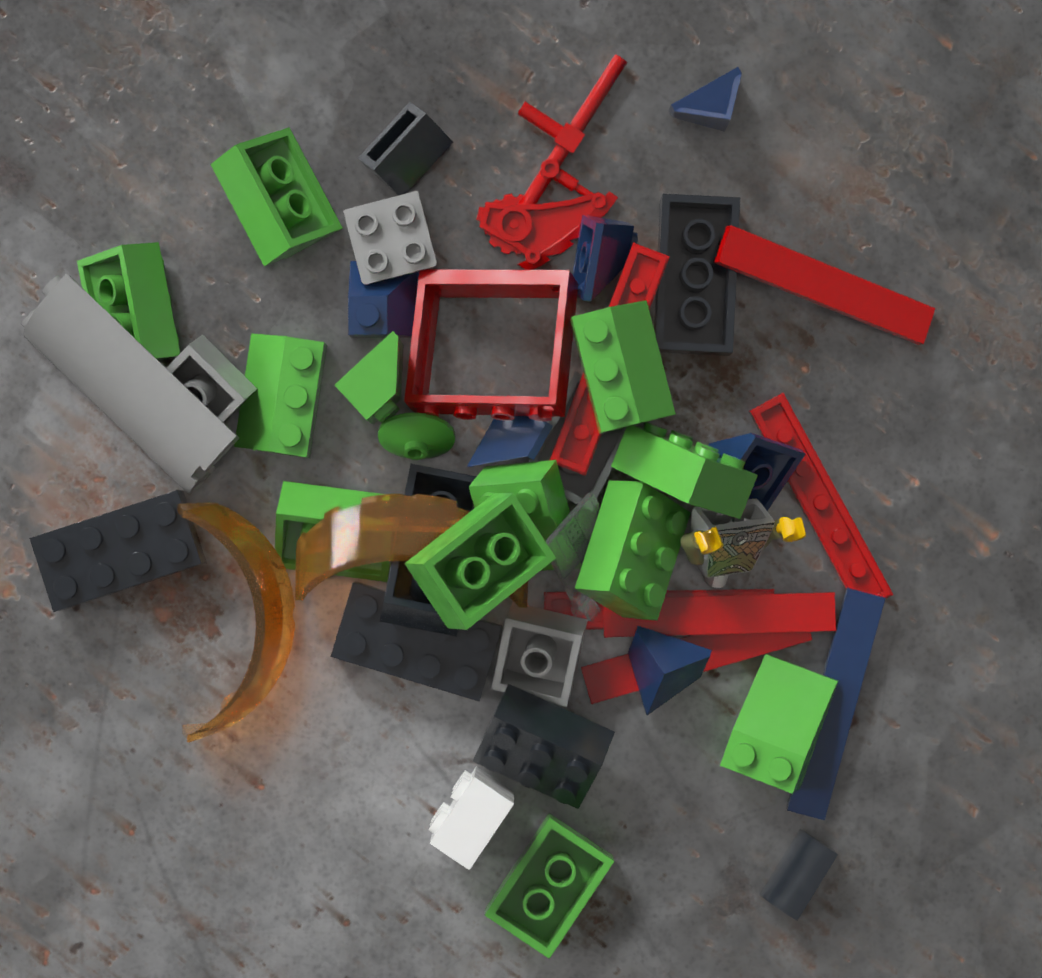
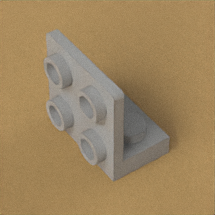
M418 191L343 210L360 278L364 285L433 268L437 265Z

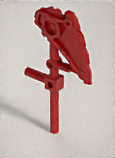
M616 54L570 124L567 122L564 126L559 124L526 101L517 113L555 139L553 144L556 146L549 157L542 162L540 171L524 195L519 194V196L514 197L511 193L503 195L504 198L502 200L496 199L493 202H486L485 207H479L476 220L480 221L479 228L484 230L485 235L490 236L489 243L494 248L500 247L501 252L508 255L510 252H515L516 255L521 253L525 255V261L517 264L524 270H534L551 260L547 256L565 252L574 244L571 240L579 237L582 215L601 218L618 199L610 191L606 196L600 192L592 193L580 185L578 179L560 168L568 154L573 155L585 136L583 133L584 129L627 65V61ZM552 179L570 191L575 190L583 195L571 200L537 204Z

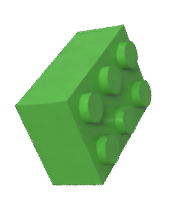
M645 422L643 428L635 425L626 427L611 467L683 502L741 519L758 476L743 469L745 461L723 453L722 458H719L720 453H718V449L698 441L696 446H693L692 437L671 430L670 435L667 436V429L649 422Z
M609 480L575 589L623 618L658 620L681 546L680 540L685 533L691 512L644 482Z
M494 493L404 564L447 628L468 630L550 564L556 557L514 493Z
M548 813L486 906L484 915L550 959L614 863L613 855Z

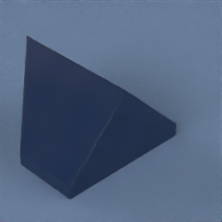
M736 67L671 104L670 114L673 118L725 132L732 117L742 76L739 67Z
M514 416V419L510 421L493 419L467 467L521 457H528L534 460L553 425L545 421L532 420L529 416Z
M638 626L630 644L628 655L646 715L652 713L701 678L712 650Z

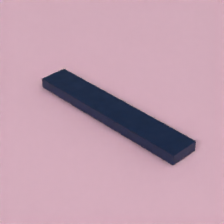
M849 587L846 588L836 631L834 632L823 675L838 680V684L801 788L793 794L790 793L787 811L825 820L886 599L883 596Z

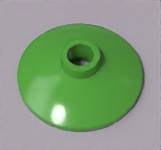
M403 413L388 418L380 425L378 440L384 449L394 455L412 460L438 457L447 453L454 446L455 431L448 422L437 416L425 413Z

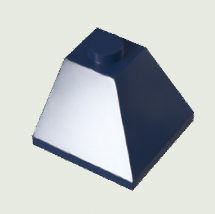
M582 215L572 273L578 282L577 296L584 301H592L624 268L633 243L637 244L638 234L633 232L634 225L624 221Z
M350 261L348 335L351 338H386L394 331L399 338H412L419 271L364 285L360 278L357 262Z
M754 433L709 443V446L719 450V458H722L723 453L741 459L745 461L743 469L758 475L749 499L757 498L766 511L769 510L806 455L801 449Z

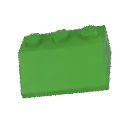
M290 127L236 144L210 164L264 266L291 257L343 229Z
M159 242L120 245L77 261L82 288L159 362L177 357L180 354L179 338L175 329L171 297L168 292L164 260L161 256Z
M646 300L612 306L571 317L570 322L599 434L676 415Z
M394 331L335 384L338 390L361 415L373 425L377 421L383 423L400 410L396 403L401 400L404 345Z
M251 333L245 377L257 390L240 406L236 435L240 439L234 444V447L303 458L311 457L328 346L325 342Z
M283 481L276 511L274 567L387 582L394 542L398 496Z

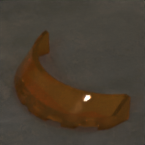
M403 494L370 496L362 498L359 505L344 510L337 506L324 513V519L313 526L307 533L303 532L297 541L295 600L303 601L307 594L319 583L341 571L376 562L408 561L466 516L469 511L458 508L457 501L422 494L413 496ZM530 580L509 596L519 608H528Z
M216 502L177 504V509L182 518L196 523L218 539L241 568L250 588L254 604L256 621L255 641L247 672L237 691L224 698L219 713L207 723L182 725V734L189 743L233 726L251 713L264 700L276 684L286 665L295 631L293 589L286 568L277 551L252 523L228 507Z

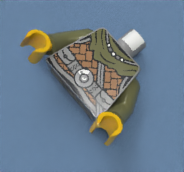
M756 498L748 499L741 519L701 507H693L690 533L682 536L680 544L689 562L696 565L704 575L705 583L714 588H722L726 585L729 575L750 572L754 569L761 552L772 540L783 538L785 542H794L805 538L806 532L802 517H797L793 520L788 517H781L778 520H773Z

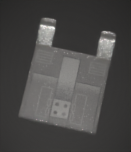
M587 493L546 539V543L556 557L551 562V565L571 600L570 610L572 614L577 618L585 614L587 620L592 622L600 612L599 606L593 599L575 589L600 510V505L594 494Z

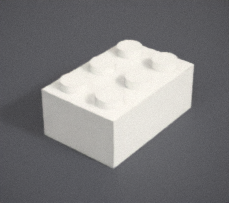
M477 766L472 773L466 770L462 773L453 787L451 798L454 800L450 806L445 802L442 803L433 816L428 829L432 832L430 844L468 870L471 869L514 805V791Z

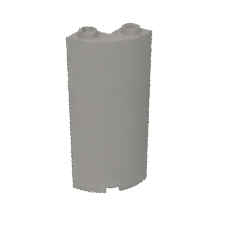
M66 273L62 278L59 276L54 277L42 290L46 297L22 321L21 325L25 328L24 337L180 487L191 495L216 469L215 463L240 438L99 305L71 276Z

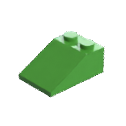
M549 460L485 466L469 486L474 508L494 493H514L556 557L541 571L566 568L575 555L565 536V540H562L559 534L572 518L557 461ZM578 561L572 566L571 569L581 568Z
M765 654L734 725L720 766L791 794L798 791L805 777L838 680Z

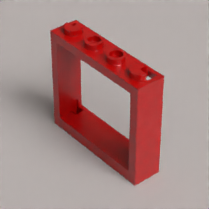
M425 269L419 271L404 402L414 413H425L439 417V414H452L454 417L463 420L476 419L477 415H491L492 418L502 421L513 420L514 416H529L530 419L536 421H551L552 417H565L573 343V330L570 319L576 314L578 282L570 270ZM440 297L559 298L549 397L429 395Z

